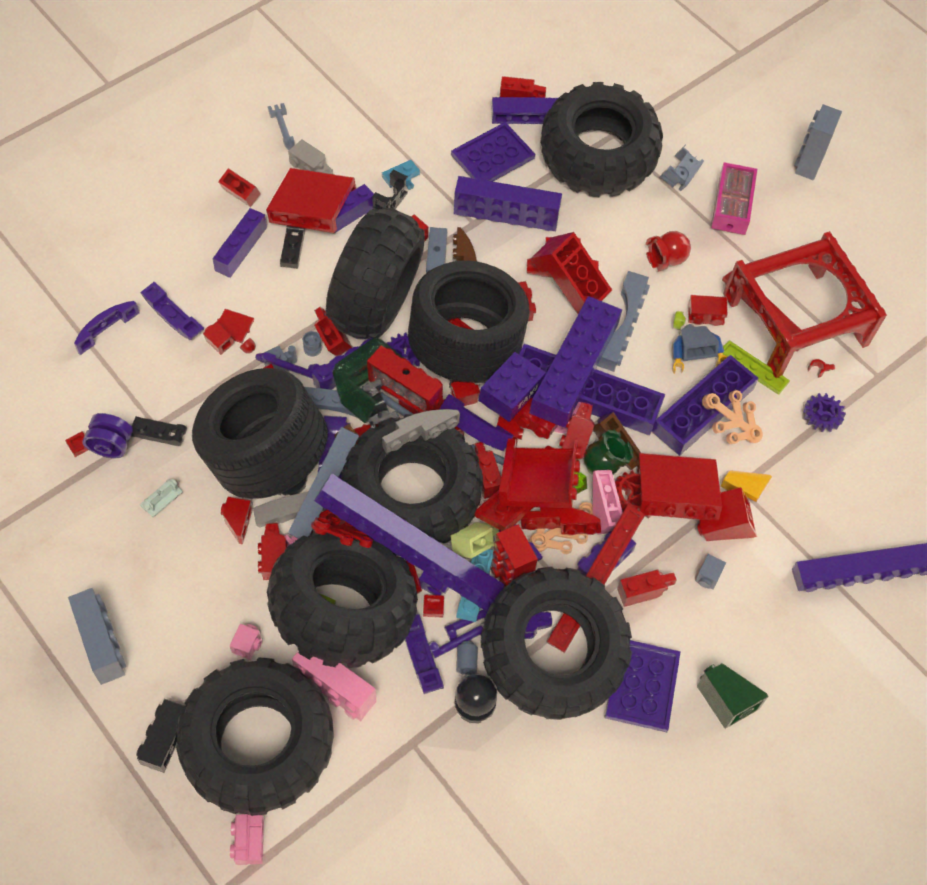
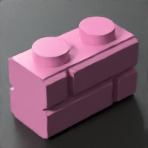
M236 815L235 822H231V836H235L234 844L230 845V858H234L236 865L263 864V815Z

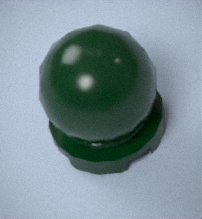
M608 430L602 434L599 440L590 444L584 453V464L588 472L592 475L594 471L612 470L613 475L617 473L620 467L627 465L633 458V450L630 443H625L620 438L621 434L615 430Z

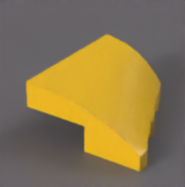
M730 470L720 487L727 491L742 487L746 496L757 502L772 476Z

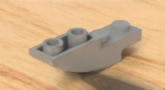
M449 409L432 410L401 419L396 422V430L382 437L383 449L386 453L396 451L403 444L415 441L420 435L425 441L430 438H436L441 432L453 429L458 425L460 413L458 410Z

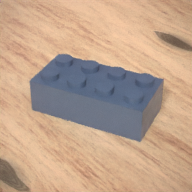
M824 104L820 111L816 110L812 119L815 122H811L807 132H810V134H806L798 154L801 157L798 156L794 165L797 167L795 174L811 180L815 179L842 114L841 110Z
M93 588L69 596V603L91 669L99 683L102 685L125 676L123 668L126 667V664L119 651L120 646L117 638L114 636V629L107 616L108 612L100 594H95Z

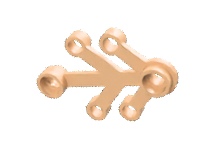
M736 390L729 393V400L732 402L734 413L720 402V398L716 394L711 393L703 397L702 404L706 409L715 408L730 420L728 422H715L712 425L715 433H722L727 429L737 427L744 431L739 434L736 432L729 433L726 436L729 444H736L740 440L745 439L750 443L761 441L763 432L756 425L753 413L756 410V405L752 401L743 404L747 424L743 420L739 402L742 399L740 391Z
M583 502L580 504L579 510L588 511L593 515V505L591 503ZM561 528L551 529L544 533L545 529H537V532L531 535L529 543L532 542L539 552L544 551L546 548L560 550L563 554H570L573 548L571 542H558L551 539L556 536L574 539L579 544H585L588 540V534L562 535ZM583 535L585 539L582 540L579 538V536ZM536 541H541L542 544H541V545H537L535 542H536ZM567 545L570 549L565 550L563 546Z

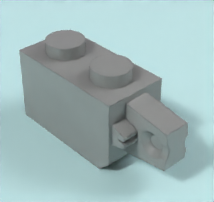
M303 139L288 151L289 162L293 167L301 170L333 174V169L326 164L325 154Z

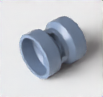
M314 331L305 333L302 338L305 354L311 357L319 355L322 351L320 335Z

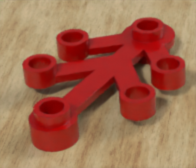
M316 517L315 521L311 524L315 533L321 535L330 533L341 538L340 543L351 546L355 538L360 540V546L371 548L374 540L363 536L366 534L357 530L348 522L340 525L341 520L335 517H329V519Z

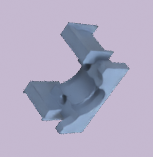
M686 144L675 154V157L681 161L675 169L670 165L660 176L672 188L679 182L681 184L679 187L680 191L690 183L704 162L703 159L698 161L696 157L690 154L684 148Z

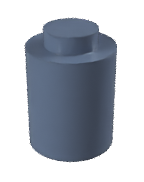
M470 641L462 642L461 645L457 646L456 672L465 675L477 673L478 647Z

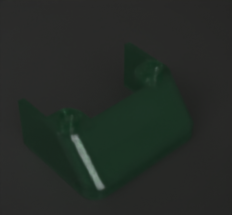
M378 338L369 340L337 362L332 371L341 404L363 423H367L377 403L360 388V386L369 381L367 360L381 345L386 349L393 350L397 356L404 358L387 343Z

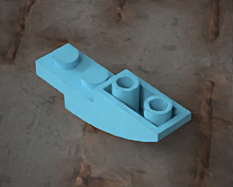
M488 549L472 558L471 563L487 574H490L494 550ZM461 596L456 618L476 622L480 608Z

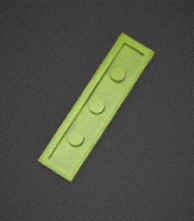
M729 340L723 346V355L727 357L729 355L733 356L759 378L758 382L776 394L780 395L789 384V379L783 375L775 378L773 371L768 365Z

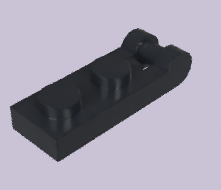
M286 226L280 267L298 269L305 228Z
M135 416L131 436L181 446L183 442L182 436L186 433L187 427L182 424L175 425Z

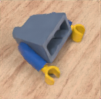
M692 324L686 325L681 329L680 336H677L673 343V359H675L672 368L673 373L675 374L676 367H680L681 373L683 372L684 363L681 362V359L688 361L718 356L715 363L717 367L721 361L723 362L727 358V356L723 355L724 348L721 338L712 333L706 326L694 327Z

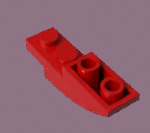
M540 507V511H529L521 519L522 529L561 528L562 535H594L601 533V519L576 508Z

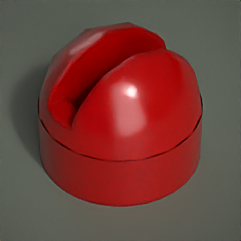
M248 338L239 348L245 353H252L256 348V344L251 338Z

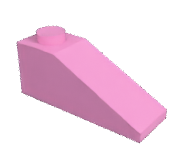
M598 470L593 472V515L601 519V533L597 534H608L610 531H613L623 512L612 470Z

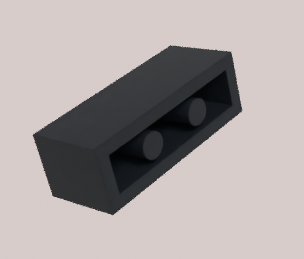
M164 699L162 705H158L155 711L156 718L153 724H150L147 728L146 740L144 744L139 746L136 753L140 765L165 773L177 745L176 728L178 717L183 714L185 709L184 705Z

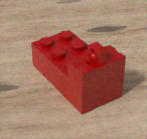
M574 232L552 237L530 258L540 273L549 271L577 314H579L588 296L602 301L612 291V288Z

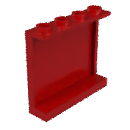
M290 168L266 209L269 222L335 233L337 229L335 220L349 193L356 189L355 178Z
M508 438L499 487L500 506L572 508L573 500H577V488L574 487L578 486L579 476L576 473H580V461L578 459H581L582 449L578 448V440L574 441V449L517 448L516 439Z
M639 453L637 472L639 471L640 512L650 516L719 521L722 500L716 459Z

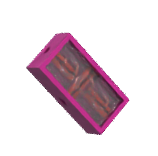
M723 163L719 177L711 225L712 229L746 235L751 218L757 168Z

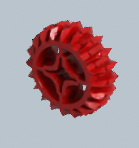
M631 470L629 474L624 472L622 476H618L616 481H614L622 512H624L627 505L640 511L639 471L634 473ZM622 490L625 491V495L628 497L627 501L622 495Z

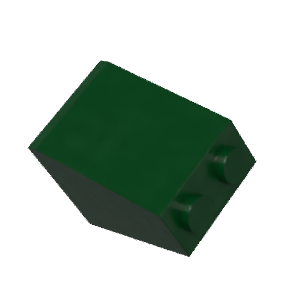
M723 663L718 666L713 664L707 667L697 685V688L725 729L758 711L769 697L762 689Z

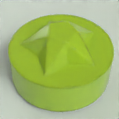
M676 311L673 324L674 329L680 330L685 324L684 312Z

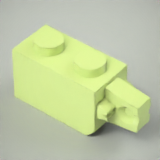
M475 522L451 535L452 551L459 556L473 558L494 546L493 536L499 533V529L487 523Z

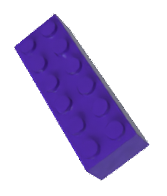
M458 176L454 192V214L556 232L562 193Z
M729 355L657 418L652 432L679 456L682 455L712 428L715 422L724 417L715 408L706 409L702 404L703 397L714 393L720 398V402L724 406L732 410L733 407L732 402L729 400V393L736 390L740 391L742 401L754 390L759 378L733 356Z

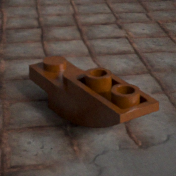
M457 227V234H453V245H457L456 248H453V259H456V261H477L470 239L461 227Z

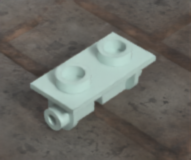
M173 478L169 479L145 499L140 506L154 517L183 491L177 486V482Z

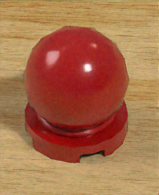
M669 231L661 237L653 236L646 241V245H649V252L646 253L648 261L652 268L658 269V272L667 269L668 266H678L690 256V240L679 231Z

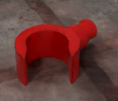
M820 359L812 360L808 367V371L813 366L821 369L818 378L822 377L825 371L835 369L834 364H825Z

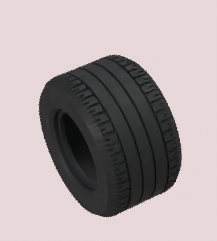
M465 260L453 261L437 266L428 271L419 280L413 292L408 326V340L411 350L421 364L441 377L469 383L487 381L514 352L519 354L522 349L530 313L527 295L520 284L509 274L486 263ZM468 318L482 323L487 329H466L448 322V320Z
M274 368L250 370L224 382L203 402L197 412L192 428L194 448L218 482L231 494L248 499L275 496L300 483L318 464L325 450L328 438L325 419L301 381L290 372Z

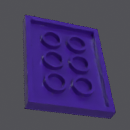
M506 122L451 150V156L471 178L492 182L535 159L536 155Z
M630 640V650L632 651L630 666L624 674L622 684L608 698L605 719L667 733L681 651Z

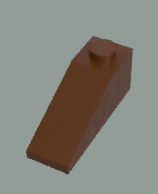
M614 412L601 416L594 422V433L600 438L608 430L619 432L621 434L620 438L625 443L629 442L633 450V458L625 466L629 470L634 469L637 466L639 453H641Z

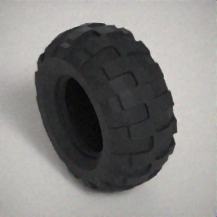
M593 82L588 87L584 84L573 87L569 93H563L553 103L552 108L548 110L543 120L540 140L542 145L541 152L554 177L560 183L567 182L569 189L577 193L581 190L587 191L589 196L600 197L601 193H608L610 197L620 195L625 189L630 192L652 174L661 154L663 132L654 108L649 102H644L641 94L635 90L631 92L626 91L624 86L614 83L613 86L604 85V82ZM593 129L607 130L618 135L625 144L614 149H597L584 143L578 135Z
M373 208L358 222L352 231L334 269L326 297V316L332 320V323L340 332L356 339H378L393 323L413 283L424 249L425 232L419 228L418 223L411 216L393 208H382L379 210Z
M405 414V415H404V418L409 417V416L414 415V414ZM391 417L379 422L378 427L368 429L357 439V444L350 449L345 459L347 461L344 465L341 480L439 543L446 544L451 541V535L459 532L463 527L469 526L475 517V512L481 501L483 474L474 448L468 442H465V437L459 431L453 428L441 432L438 437L430 438L426 441L420 435L415 441H409L398 450L386 453L382 446V437L396 430V422L401 419L394 420ZM406 463H418L433 469L441 477L444 485L440 492L430 500L409 504L390 497L383 490L381 482L385 475L396 466Z
M313 531V534H309L308 537L303 535L289 545L284 553L277 558L272 568L267 588V605L274 626L278 628V632L281 634L280 637L287 645L295 644L297 646L298 654L309 660L312 657L323 660L322 665L336 668L338 663H346L348 668H357L365 665L368 661L373 664L393 652V649L400 646L409 634L417 613L416 604L418 602L414 577L411 576L409 566L404 558H397L395 553L373 540L371 548L360 546V540L355 538L352 545L347 546L341 544V538L330 533L321 535ZM331 584L345 586L362 595L370 606L361 609L339 607L324 599L316 588Z
M545 567L538 568L527 574L524 573L512 580L500 591L484 618V626L481 632V648L484 657L483 664L487 675L491 677L497 687L496 690L505 700L511 701L519 710L529 715L561 720L589 713L605 703L617 691L624 681L623 677L627 668L630 666L632 656L630 638H632L630 624L626 622L622 613L623 607L616 597L613 598L605 590L604 584L594 577L589 578L582 575L579 570L567 567L565 569ZM544 611H558L576 620L583 629L587 640L586 659L579 671L569 675H554L542 670L532 661L525 645V631L532 616Z
M258 657L257 661L247 662L245 659L230 662L229 667L221 671L216 669L203 678L204 683L199 688H194L184 702L185 709L183 714L178 717L176 728L178 759L185 776L196 792L207 802L219 806L223 811L238 814V812L249 813L251 816L267 815L268 811L278 808L283 810L295 804L296 800L305 792L309 793L319 782L321 773L328 766L334 739L333 720L329 704L326 702L322 690L315 681L307 678L301 669L289 663L280 664L272 658ZM252 707L274 709L280 712L291 725L289 740L279 755L266 763L252 766L236 763L224 755L221 743L222 736L227 724L234 716Z

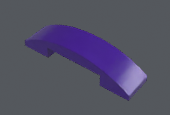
M156 282L151 283L140 292L154 311L175 331L188 340H192L204 330V327L192 316L189 317L170 300L167 297V293Z
M128 301L115 305L90 320L80 331L74 342L78 354L82 355L95 345L93 338L120 319L127 323L138 315L137 303L135 301Z
M448 394L439 410H458L460 413L458 428L478 441L504 451L507 447L508 438L512 439L514 435L499 425L494 427L466 409L463 402Z
M417 614L409 634L405 638V642L422 692L426 694L443 689L444 685L438 668H436L420 615Z

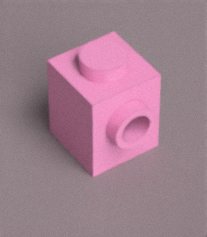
M240 624L230 644L231 652L251 660L255 650L258 651L262 644L258 628L247 624V626Z

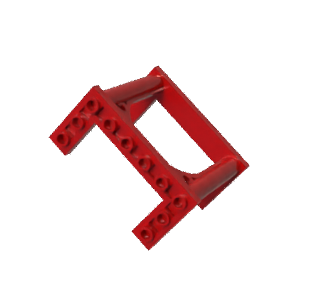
M830 231L824 233L821 240L747 264L743 260L736 261L723 293L727 297L730 306L735 307L738 306L744 292L775 340L776 346L767 362L775 378H779V376L784 374L796 350L839 335L854 332V336L862 348L869 346L887 316L885 309L881 307L875 295L866 285L865 280L862 279L856 267L851 263L846 252L842 250L837 239ZM798 264H809L808 266L816 279L822 278L826 270L837 277L845 289L847 302L844 311L832 320L791 334L755 280L756 277ZM858 302L862 309L854 307L851 303Z

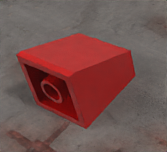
M742 487L721 492L722 510L719 521L700 520V524H697L700 536L703 535L706 541L757 537L750 502Z

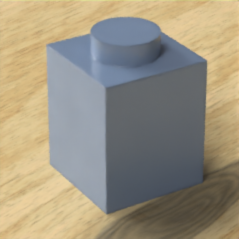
M708 554L695 581L704 588L714 590L726 562Z

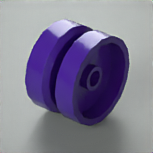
M97 413L92 415L88 425L89 430L86 431L82 441L83 445L89 451L103 457H123L127 448V442L133 432L132 426L127 421L111 414Z

